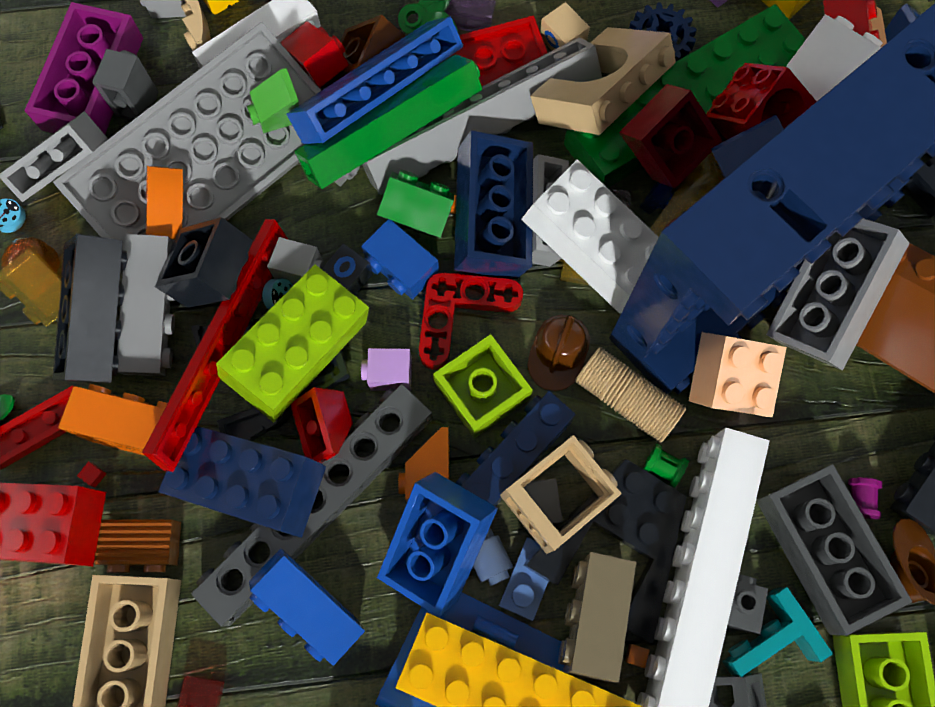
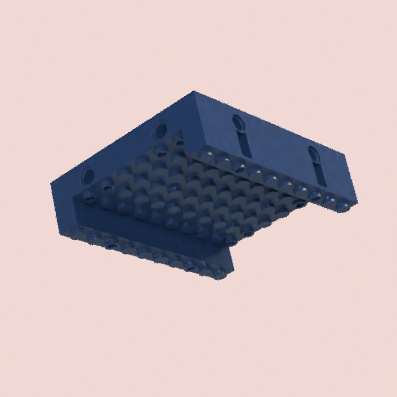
M935 3L661 232L609 337L614 345L651 384H654V386H657V388H660V390H663L668 395L672 391L679 395L692 383V379L689 376L695 370L702 332L742 339L738 333L746 326L750 330L754 329L766 318L763 311L771 305L776 309L783 303L787 295L786 291L800 274L799 270L805 259L810 264H813L832 246L827 239L836 231L843 237L863 218L875 222L882 215L879 209L883 205L890 208L905 195L901 189L910 181L909 178L925 164L919 158L926 152L931 157L935 156Z

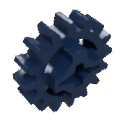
M661 2L657 3L654 10L649 5H646L643 13L636 12L634 21L630 22L629 29L643 30L646 27V31L671 33L676 62L689 55L696 41L694 36L697 31L695 27H690L693 21L692 17L684 19L683 14L685 10L680 9L678 12L673 11L674 6L671 3L667 9H663ZM678 37H681V43L678 45Z

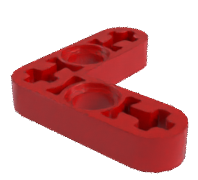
M437 273L431 276L426 286L419 343V356L422 364L428 369L438 370L448 363L455 308L505 313L513 312L521 306L523 300L521 285L515 280L453 273ZM440 283H445L448 290H456V284H461L460 299L456 298V291H445L444 296H438L435 289L439 288ZM472 285L480 286L484 290V296L479 300H471L465 294L467 288ZM490 287H495L494 294H497L494 295L493 302L488 301ZM507 289L512 290L513 296H517L512 297L511 302L508 303L504 302V296H501ZM435 313H441L447 317L448 322L445 327L435 329L429 325V318ZM432 337L439 338V352L444 353L443 355H438L434 361L430 360V355L425 353L432 350Z

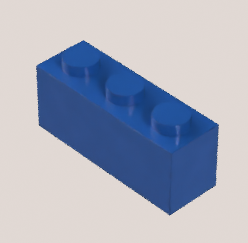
M282 548L249 581L250 591L252 592L250 599L264 612L271 609L280 617L277 621L279 626L291 637L299 634L307 642L304 645L305 649L319 662L325 658L334 666L365 632L360 621Z

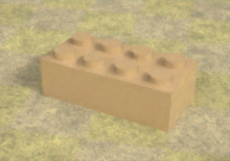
M92 575L73 707L166 706L181 580Z

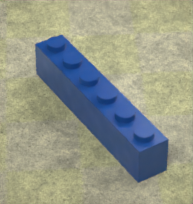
M451 16L425 23L288 112L286 115L302 144L324 143L464 47Z

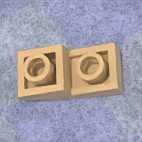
M184 0L185 4L181 5V8L186 17L182 20L188 32L183 35L191 50L194 51L211 40L210 30L199 1Z

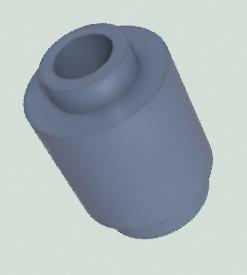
M491 528L473 565L480 583L488 580L490 587L510 577L508 570L513 568L499 535L495 536Z

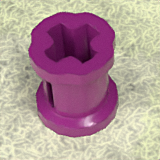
M863 477L849 478L848 485L852 487L851 496L864 519H881V512L878 510V489L882 488V481Z

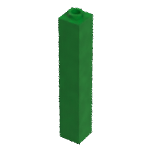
M455 54L424 73L324 143L305 144L294 152L307 179L319 188H325L482 91L478 66L473 60Z

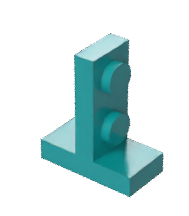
M779 587L767 593L766 600L781 622L778 619H774L761 627V635L750 643L745 639L732 646L728 650L731 656L722 662L731 675L742 677L793 641L796 642L808 661L822 662L833 655V652L788 587Z

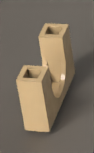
M607 27L590 43L596 47L601 72L610 73V75L587 82L548 79L530 95L538 123L600 135L676 63L671 33Z

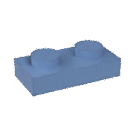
M526 538L499 606L533 621L549 581L523 566L541 548L536 541Z

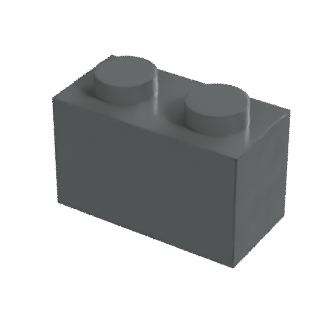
M106 49L92 83L116 117L133 121L154 105L159 91L138 56L125 50L118 52Z

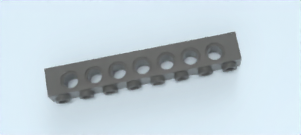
M401 384L396 390L391 388L385 392L378 402L380 406L371 415L367 412L358 419L354 425L356 430L345 439L339 453L322 463L326 466L318 492L323 494V503L319 508L311 510L302 538L294 535L284 537L281 531L254 523L250 528L253 533L243 543L241 541L234 543L223 555L226 560L216 570L210 568L197 580L196 584L198 587L191 595L221 627L231 626L254 603L250 599L252 592L250 591L249 581L281 548L291 558L296 560L433 420L432 412L405 386ZM396 417L400 420V425L395 431L386 432L382 430V423L386 418ZM369 441L375 444V450L370 456L359 457L357 455V449L361 443ZM341 466L349 468V477L343 483H334L332 481V474L336 468ZM266 543L270 548V556L264 563L259 564L255 559V551L261 544ZM239 570L243 575V583L239 589L233 591L229 587L228 580L234 571Z

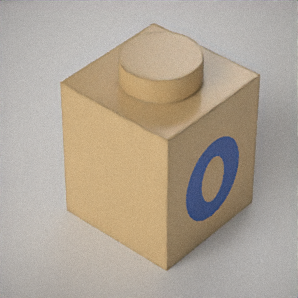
M565 2L542 18L540 33L544 43L553 51L579 37L587 41L590 26Z

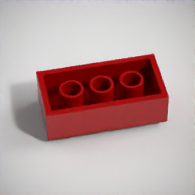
M0 483V560L93 567L106 492L71 485Z

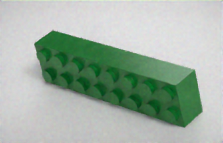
M774 4L678 60L600 135L567 129L564 146L575 161L578 159L600 182L609 188L643 167L619 132L666 84L691 90L704 112L707 113L712 107L714 99L725 90L731 82L734 73L744 63L786 67L806 39L779 7Z

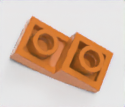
M147 166L145 235L169 236L170 239H175L179 229L182 228L183 169Z

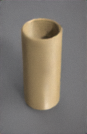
M602 347L596 350L575 380L578 385L587 389L592 395L598 397L600 401L603 400V403H607V406L610 405V408H613L615 412L618 411V414H621L632 424L641 428V431L644 430V433L647 432V435L650 434V437H653L659 443L664 441L686 411V406L683 407V404L677 403V400H674L663 390L645 380V377L643 378L642 375L639 376V373H636V371L632 372V368L629 369V366H626L625 363H622V361L608 353V351H605Z

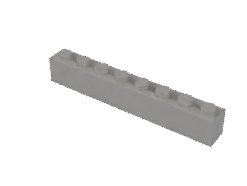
M579 37L482 86V91L362 164L370 183L382 195L385 193L392 172L399 174L400 170H405L420 178L426 175L430 169L455 160L458 156L459 146L471 130L492 135H503L523 121L535 119L536 113L530 95L550 78L575 82H587L602 78L595 45Z

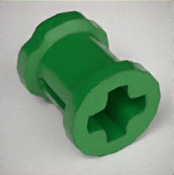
M656 443L643 469L648 473L652 472L669 481V486L675 488L684 475L689 460L686 458L679 459L662 450V445Z

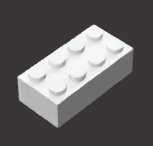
M578 159L533 203L521 219L620 314L659 238Z

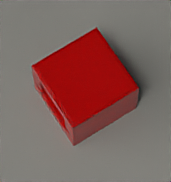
M88 461L77 476L88 485L96 488L107 473L94 463Z

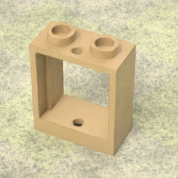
M574 435L500 494L501 498L546 554L555 551L622 494L617 488L618 483L615 477L608 470L600 468L593 459L594 454L591 448L583 440L578 441ZM565 455L599 498L558 531L524 487Z

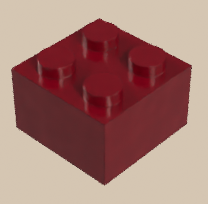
M666 84L619 132L651 179L674 189L712 152L711 148L722 142L721 137L692 91Z

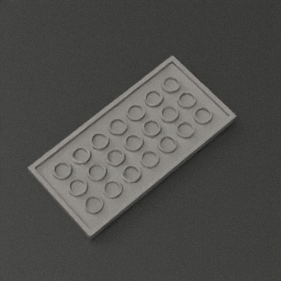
M260 22L101 144L94 152L62 174L53 183L102 238L123 240L122 250H124L125 234L145 235L147 166L183 169L182 228L220 217L227 221L296 166L299 161L294 151L305 145L302 144L293 125L264 134L259 123L253 125L247 109V105L252 104L249 92L284 68L288 70L299 105L321 90L263 22Z

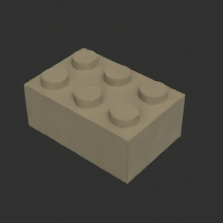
M590 552L583 561L578 562V566H574L571 588L576 589V595L572 603L567 605L564 623L566 626H570L569 637L565 641L562 640L558 657V664L564 665V673L603 683L619 682L636 561Z

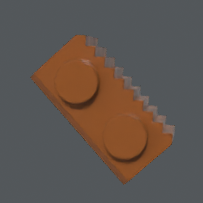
M173 519L101 520L94 562L96 565L107 566V573H130V566H144L143 573H166L167 566H178L181 522Z

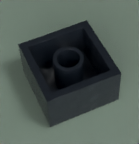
M222 217L181 228L177 233L155 288L187 308L230 300L232 293L237 289V280L242 267L248 261V252L253 240Z

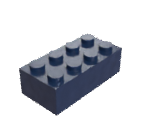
M471 130L459 146L454 270L518 279L532 267L533 230L521 220L533 205L532 142Z
M197 426L174 472L166 471L158 492L302 538L326 466L306 456Z

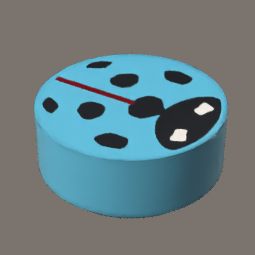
M1 199L0 231L4 233L17 231L25 223V210L12 199Z
M283 278L271 279L265 284L262 297L268 310L293 287L289 280Z

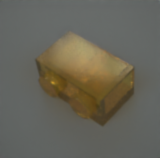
M30 247L0 270V290L10 299L16 296L26 306L22 309L23 313L34 324L38 325L42 322L48 327L58 319L61 277L33 247Z

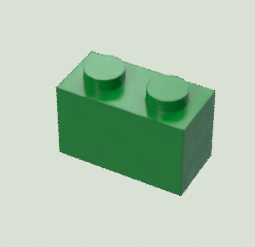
M400 170L399 174L392 172L377 215L441 238L455 194L450 193V188L441 183L433 181L430 185L418 181L419 177L405 170Z

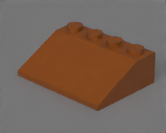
M909 243L856 346L935 393V256Z

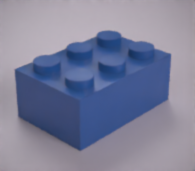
M437 472L417 481L414 484L377 578L432 614L440 617L459 600L498 508Z

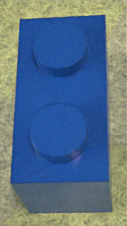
M388 219L361 246L365 259L370 262L372 272L377 275L381 272L389 279L387 283L397 294L402 296L405 293L412 300L427 286L431 276L439 273L438 260L392 220Z

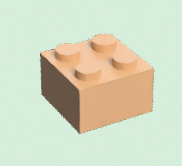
M702 332L689 401L714 409L773 417L787 347Z

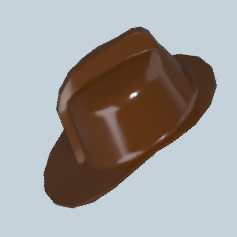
M561 314L552 316L543 322L535 337L527 365L530 377L536 385L545 390L559 391L567 389L575 383L577 376L582 370L591 339L589 331L582 321L573 316Z
M901 519L895 524L893 530L895 551L891 554L889 562L911 598L912 603L926 600L935 605V548L926 531L917 522L911 519Z

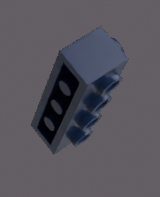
M550 391L543 398L536 395L525 407L524 411L527 415L518 424L513 420L500 435L504 440L498 447L494 449L489 446L477 459L476 462L480 466L474 473L470 475L465 472L456 481V484L490 504L497 506L502 500L500 494L527 473L572 423L576 414Z

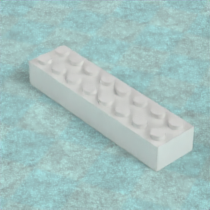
M724 428L715 436L712 435L707 443L703 442L700 447L697 459L698 463H702L699 477L694 476L689 490V496L694 498L691 510H686L682 518L680 529L685 532L682 546H676L672 559V566L676 567L673 581H668L663 602L667 603L664 618L659 617L654 636V639L658 640L655 655H649L644 675L649 678L646 692H640L636 704L642 707H709L770 440L730 428Z

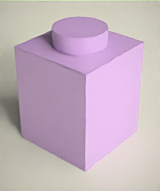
M368 348V359H362L361 377L362 380H367L370 391H388L391 388L396 390L401 384L411 391L412 356L410 349Z

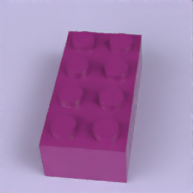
M74 2L70 3L24 110L42 131L55 133L85 111L104 134L106 133L114 112L92 81L106 49L118 52L125 50L137 56L143 36L131 15Z

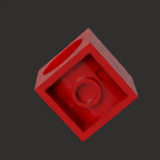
M744 63L734 73L731 82L725 90L714 99L712 107L706 115L712 125L728 140L774 115L779 118L785 129L817 101L788 67Z

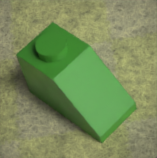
M284 68L249 92L252 104L247 105V109L253 125L259 123L263 134L292 125L286 114L299 106V100L288 70Z

